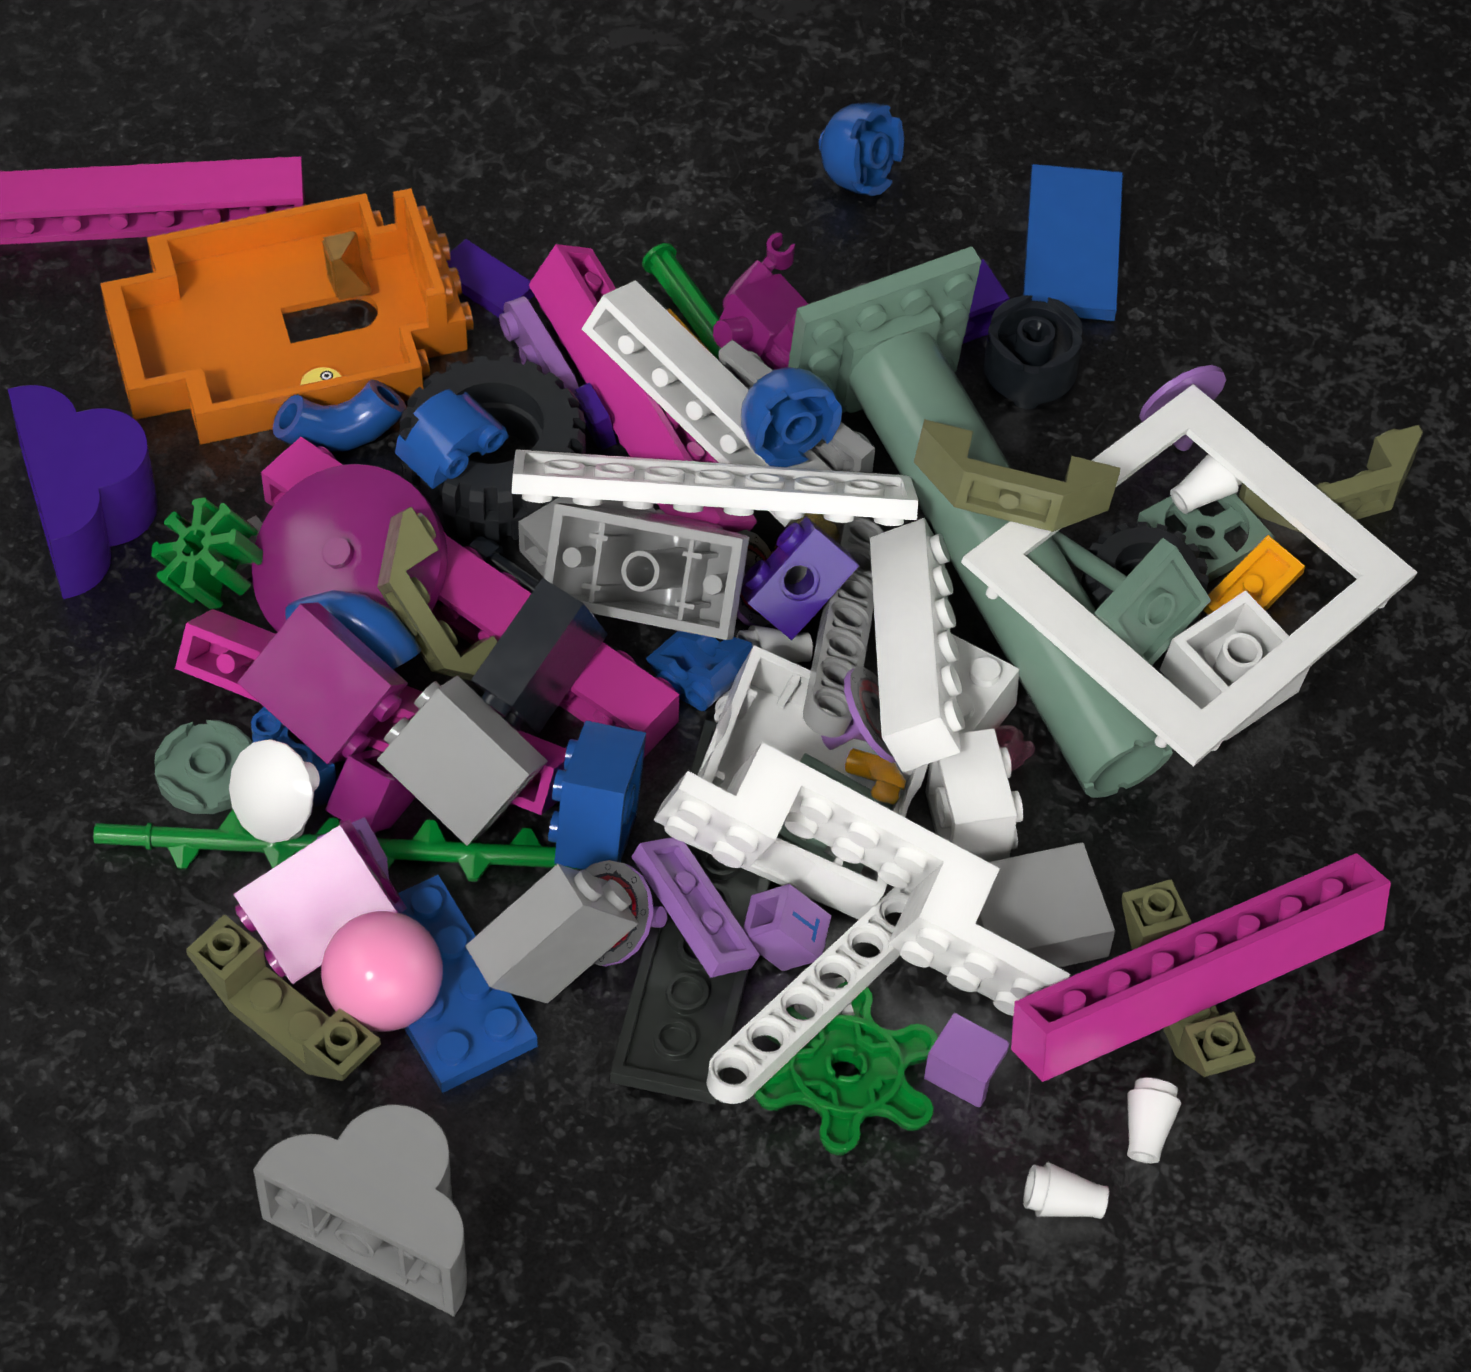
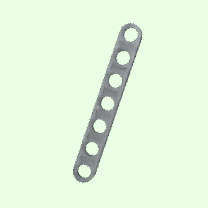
M854 517L852 522L845 523L836 540L852 555L859 567L823 606L803 709V719L807 726L816 733L830 738L844 735L853 718L844 693V678L849 670L855 667H864L874 609L870 537L884 532L875 522L863 517ZM835 649L845 653L846 655L839 653ZM828 678L833 679V680L839 682L841 685H838V684H836V683L830 681ZM822 708L827 709V710L833 712V713H834L835 715H837V716H834V715L829 714L828 712L824 711Z

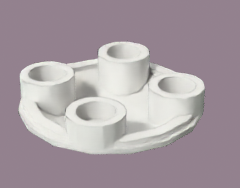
M272 739L253 742L240 752L232 767L229 784L232 808L242 827L255 838L269 843L299 838L303 834L305 824L311 815L314 791L318 788L320 781L319 772L312 763L304 762L302 757L288 744Z

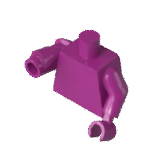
M775 233L767 240V257L762 262L756 260L735 281L723 299L722 305L724 310L713 328V337L719 347L722 348L733 340L745 350L756 353L766 366L775 370L788 367L797 308L808 305L781 274L773 275L771 273L774 269H787L794 262L795 244H792L784 252H778L783 243L782 233Z

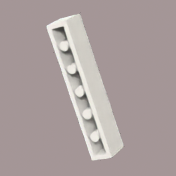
M636 280L604 294L585 322L582 330L718 463L769 466L762 457L752 450L741 427L742 402L749 389ZM811 449L804 453L808 458L807 461L787 467L831 470ZM774 516L784 527L798 520Z
M925 518L870 537L881 734L883 741L902 772L961 753L959 730L965 728L964 717L956 701V695L962 693L959 676L953 666V661L959 659L956 642L950 632V628L956 626L955 615L947 595L953 593L952 582L945 568V563L950 562V555L943 536L940 533L934 535Z

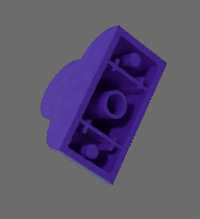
M25 385L7 389L21 452L62 598L66 599L83 594L95 587L106 575L111 563L110 547L129 542L140 536L149 528L156 516L158 502L145 432L135 419L117 410L97 408L76 412L75 407L65 395L49 387Z

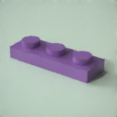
M673 837L639 843L632 855V859L708 975L715 977L751 969L760 954L686 843Z

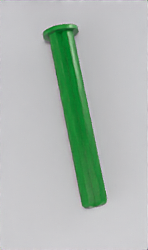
M670 243L655 246L643 258V268L646 272L655 275L707 349L719 360V350L721 347L716 344L713 337V328L715 323L719 321V316L676 259V249Z

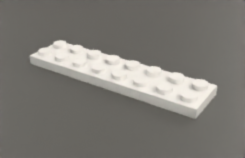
M531 450L515 451L512 494H522V499L529 502L552 501V496L573 498V503L578 505L598 506L603 504V500L623 501V506L632 509H650L653 507V503L673 504L675 510L687 513L701 512L704 506L722 507L725 513L735 516H749L754 513V510L774 511V516L783 519H801L804 517V513L824 514V519L839 523L852 522L854 516L873 517L875 523L886 526H899L904 524V520H917L918 498L912 479L907 475Z

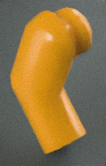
M855 748L849 752L845 763V771L849 774L875 781V785L871 790L872 798L890 805L897 803L900 789L904 790L906 784L905 778L897 765L888 762L878 755Z

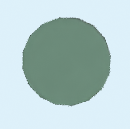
M206 720L207 724L194 726L193 722L181 725L167 735L155 753L154 762L155 779L161 795L174 807L191 814H215L232 808L229 792L231 770L240 752L252 744L250 738L238 727L221 720Z

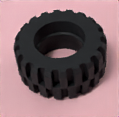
M487 355L473 357V362L463 364L460 360L446 366V372L440 374L438 371L424 381V389L418 387L410 396L408 407L402 412L400 420L401 433L399 435L407 439L411 429L419 421L413 413L429 398L448 389L456 395H462L464 392H467L506 428L508 435L517 437L533 447L531 451L586 454L585 419L583 412L579 409V401L574 393L568 388L564 389V382L550 371L545 375L542 373L541 366L530 361H526L525 364L516 363V358L501 355L500 360H488ZM401 459L404 479L411 483L429 501L440 519L443 530L448 532L453 528L457 530V536L473 540L474 536H483L486 539H492L494 542H500V537L512 536L513 540L519 539L518 521L550 503L529 502L522 499V494H512L514 460L496 464L479 463L469 460L467 467L459 476L447 479L432 489ZM552 496V501L559 497Z

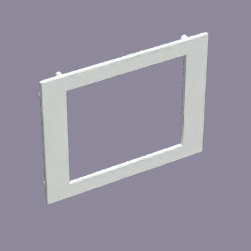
M1193 384L1091 461L1121 468L1116 484L1117 487L1186 434L1356 578L1351 585L1203 709L1199 708L1026 557L1027 554L1059 530L1051 532L1010 521L967 553L961 563L988 586L986 591L988 598L996 599L999 595L1157 734L1155 744L1158 747L1164 748L1168 744L1192 766H1195L1211 751H1216L1228 736L1378 608H1384L1392 596L1414 579L1417 571Z

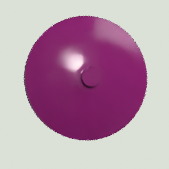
M350 464L327 468L306 477L294 485L270 510L255 542V545L263 550V559L260 565L252 563L253 588L259 607L270 625L278 632L287 621L285 609L289 603L299 598L331 590L364 594L391 609L379 591L377 584L390 519L398 512L411 506L416 514L420 512L429 520L436 533V538L433 541L439 550L406 571L410 578L416 577L427 590L431 600L427 605L432 611L439 598L446 576L447 544L440 519L429 501L401 476L389 470L370 465Z

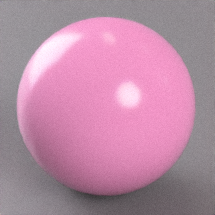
M373 911L352 918L336 931L324 952L321 976L325 994L335 1011L339 1008L369 1031L389 1032L409 1026L420 1019L431 1008L441 987L443 963L434 938L419 922L402 913Z

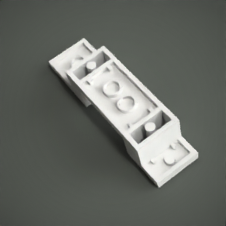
M764 742L757 747L735 773L727 791L687 771L662 802L654 818V821L665 826V831L673 838L686 843L694 841L711 850L712 856L720 863L733 868L743 867L747 870L776 840L785 822V827L791 833L802 838H815L832 847V852L838 858L849 863H862L877 871L879 878L885 883L897 888L907 887L911 889L912 892L888 945L900 950L901 957L907 962L919 967L930 966L947 975L948 982L954 987L967 992L977 991L994 1000V1006L1008 1015L1013 1016L1014 1001L1063 981L1070 976L1066 971L975 924L1000 868Z

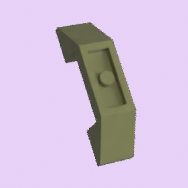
M924 419L914 463L955 508L1051 532L1109 510L1121 468L1071 456L1064 482L967 458L973 431Z
M1419 425L1402 430L1391 429L1375 437L1367 463L1368 470L1362 471L1348 479L1334 483L1324 482L1315 485V487L1355 520L1392 510L1414 461L1422 436L1421 428ZM1242 483L1239 498L1255 516L1300 532Z
M411 506L398 512L390 519L377 587L392 611L395 612L417 640L422 649L420 655L431 672L452 677L458 675L461 679L472 681L471 679L490 654L497 640L494 636L480 639L459 654L456 651L455 646L458 645V641L452 629L445 621H437L427 605L431 601L427 590L416 577L410 578L406 572L439 550L433 541L436 538L433 526L422 513L416 514Z
M1171 879L1122 894L1121 899L1131 950L1192 924ZM1214 1005L1163 1028L1175 1056L1203 1077L1255 1061L1256 1057L1235 1012L1220 1016Z
M225 914L186 949L189 958L229 1011L308 1075L343 1081L381 1045L380 1039L351 1015L339 1008L329 1017L270 970L265 963L263 945Z

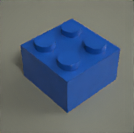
M585 721L579 739L569 740L564 760L565 770L558 769L552 791V800L560 802L559 811H554L548 834V841L556 843L554 864L585 870L591 864L606 860L621 862L638 813L646 732Z

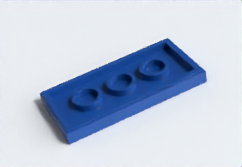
M1032 164L1023 295H1033L1032 301L1047 302L1048 297L1057 299L1068 305L1079 318L1115 320L1123 172Z

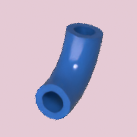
M371 379L351 400L337 405L323 406L311 402L300 395L289 397L276 414L273 423V434L276 438L290 445L298 438L303 437L314 446H322L330 452L349 451L375 441L399 421L402 412L407 407L399 395L390 387L378 380Z
M331 590L299 598L289 603L285 609L287 620L299 604L319 602L392 669L409 661L422 650L413 634L394 611L364 594Z

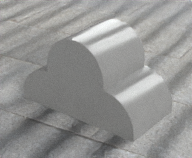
M555 503L544 579L584 603L593 614L731 640L734 638L749 537L723 530V527L717 524L685 517Z
M380 1106L370 1109L355 1118L346 1127L338 1140L319 1134L297 1135L279 1142L263 1155L254 1168L262 1219L455 1316L467 1290L464 1230L462 1219L452 1199L447 1140L440 1126L430 1116L408 1106Z

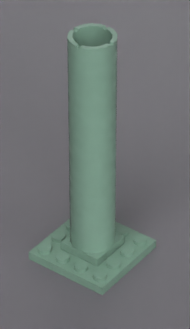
M973 246L797 308L788 367L808 370L823 380L832 389L836 400L842 407V413L846 411L853 413L863 409L899 473L911 477L921 511L935 535L940 533L943 536L950 555V561L1009 663L1019 669L1020 682L1085 794L1092 798L1107 797L1118 793L1120 787L1128 789L1154 774L1169 760L1173 754V748L1168 744L1164 748L1158 747L1155 744L1157 737L1155 732L999 595L996 599L988 598L986 595L988 586L961 563L967 553L1010 521L955 508L914 463L924 419L973 431L967 458L1011 468L954 373L957 371L981 259ZM1052 536L1026 555L1027 558L1098 619L1094 613L1096 611L1095 607Z

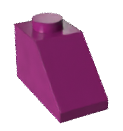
M373 749L348 755L325 808V811L341 819L339 824L350 820L352 823L365 817L373 833L389 829L416 798L377 761L383 753L382 751Z

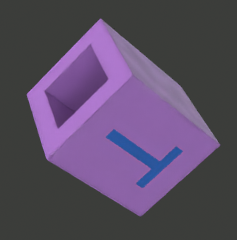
M791 884L751 895L743 930L761 956L780 970L785 971L813 963L822 955L831 915Z

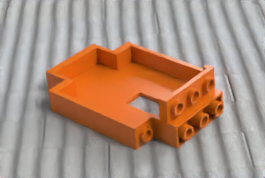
M410 188L393 192L395 223L389 225L383 224L380 210H371L367 194L364 193L147 237L153 273L100 283L106 317L133 419L138 420L190 409L199 443L202 445L272 430L278 410L293 395H300L311 402L323 406L337 405L351 400L371 379H374L390 387L403 401H408L418 387L423 388V378L430 376L427 358L467 350V330L474 328L469 303H460L458 295L462 294L458 270L456 267L449 268L447 261L450 260V250L445 233L437 234L432 216L428 217L425 205L417 207L412 189ZM353 231L358 235L362 268L372 292L367 295L339 300L338 297L336 298L327 277L322 241H324L323 237ZM348 300L368 302L378 312L374 322L365 328L295 343L290 342L282 315ZM316 366H331L338 369L344 375L298 386L302 374Z

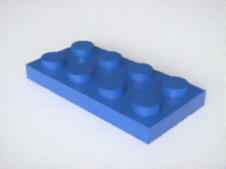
M439 875L398 893L407 907L402 914L413 918L425 927L434 938L442 958L443 977L436 1000L420 1019L404 1027L441 1092L444 1093L538 1047L537 1035L511 993L490 988L465 945L476 936Z

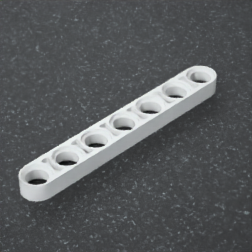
M894 887L876 906H873L713 1055L709 1064L707 1087L715 1099L730 1104L741 1103L749 1099L900 956V950L888 945L896 926L890 924L885 916L889 913L903 912L912 892L911 889L907 887ZM862 942L871 943L880 950V954L870 958L863 957L853 950V946ZM826 973H837L843 976L848 984L842 988H830L821 982L820 977ZM793 1004H804L810 1007L815 1015L810 1019L800 1020L790 1016L786 1009ZM762 1035L772 1036L780 1042L781 1047L776 1051L766 1052L756 1048L752 1040ZM732 1067L741 1070L747 1079L739 1084H728L722 1081L717 1073L724 1068Z

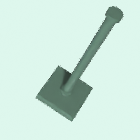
M1058 531L1052 535L1068 562L1113 591L1094 613L1105 626L1151 666L1168 649L1172 639L1181 634L1211 601L1177 547L1164 538L1156 544L1128 576H1125Z

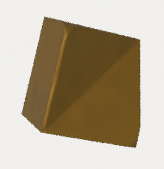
M351 231L323 237L324 241H322L327 277L336 298L338 297L339 300L370 294L372 289L363 272L357 233Z

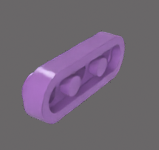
M522 296L505 302L504 313L499 315L500 325L508 341L515 340L518 345L522 364L530 361L541 366L543 374L546 375L550 371L564 382V389L568 388L573 393H576L575 389L579 387L571 369L528 299Z

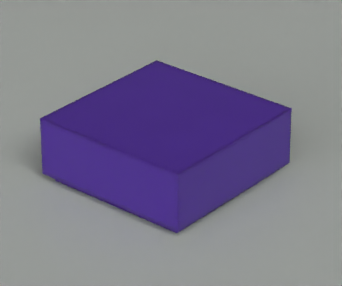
M591 383L575 389L576 393L574 395L579 401V409L584 414L585 427L597 448H600L602 451L617 444L610 416Z

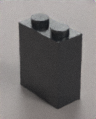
M542 578L471 680L484 692L481 697L484 702L494 709L511 727L519 731L523 725H526L539 734L608 633L584 603Z

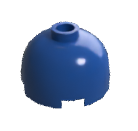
M857 103L846 106L833 115L822 132L819 140L822 163L829 178L840 187L857 194L874 196L882 194L892 184L893 181L885 179V177L889 174L893 161L901 162L904 134L900 118L891 116L889 112L891 107L888 105Z
M785 367L773 370L761 377L748 390L741 407V427L752 450L762 457L766 464L773 467H790L807 461L808 458L804 453L815 447L822 439L826 444L833 439L841 423L842 407L836 400L832 389L815 374L801 368Z

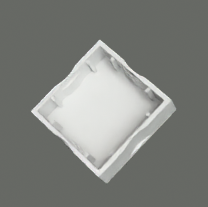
M754 645L735 677L697 776L727 791L735 773L757 747L764 742L797 761H800L804 753H807L872 790L875 781L847 773L845 771V763L849 752L853 748L875 755L878 754L867 742L852 739L833 750H829L823 743L821 735L807 726L803 719V709L811 670ZM822 708L824 711L828 712L829 714L834 715V716H837V715H835L833 712H831V711H829V710H827V709ZM894 762L904 776L906 784L904 790L900 789L898 802L894 804L891 811L904 818L906 817L909 804L921 787L928 764L902 772L897 762ZM776 838L748 869V871L779 885L791 884L806 897L858 920L873 906H876L884 895L887 883L879 878L878 872L866 865L863 866L860 874L842 867L844 860L838 858L832 852V847L828 845L824 852L835 858L833 862L779 838ZM694 841L692 843H687L707 853L712 854L711 850L699 845Z

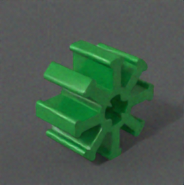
M198 498L192 501L194 506L192 523L176 511L172 512L165 519L164 525L178 534L179 538L176 542L164 544L154 542L151 556L166 566L163 571L157 573V577L162 583L190 603H194L197 599L209 609H215L223 605V602L220 600L222 584L240 596L251 586V582L235 570L237 565L248 563L260 565L263 559V550L249 540L251 536H255L258 533L251 523L225 503H221L218 508L208 499Z

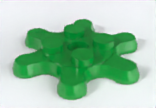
M848 982L841 983L836 989L846 986ZM868 987L851 1001L855 1016L843 1015L841 1011L754 1093L758 1104L766 1110L774 1111L797 1104L805 1105L816 1111L822 1118L819 1130L820 1140L825 1149L834 1155H844L858 1144L860 1124L865 1118L872 1116L886 1117L905 1130L916 1131L929 1123L933 1116L931 1100L908 1084L905 1079V1070L909 1066L923 1063L927 1060L929 1051L938 1039L937 1034L933 1029L922 1024H910L899 1030H887L877 1025L870 1014L873 997ZM791 1006L786 1009L790 1016L796 1019H810L799 1014ZM766 1035L770 1041L781 1047L780 1042L776 1038ZM836 1062H849L858 1068L860 1075L856 1074L850 1077L840 1075L839 1078H836L832 1065Z

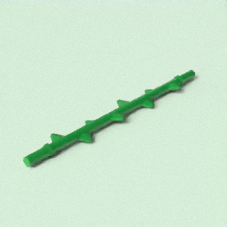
M232 809L219 829L154 826V823L148 822L147 826L95 823L93 838L94 844L145 846L146 850H152L153 847H166L169 849L178 869H187L201 849L262 852L273 869L316 841L318 836L328 833L340 824L338 818H328L316 834H302L297 839L269 843L255 838L242 827ZM426 820L413 840L376 838L387 857L388 870L395 860L459 863L468 881L475 882L480 879L490 865L553 868L557 865L554 864L556 847L541 846L531 828H522L510 845L470 843L467 846L464 842L445 841L435 820Z

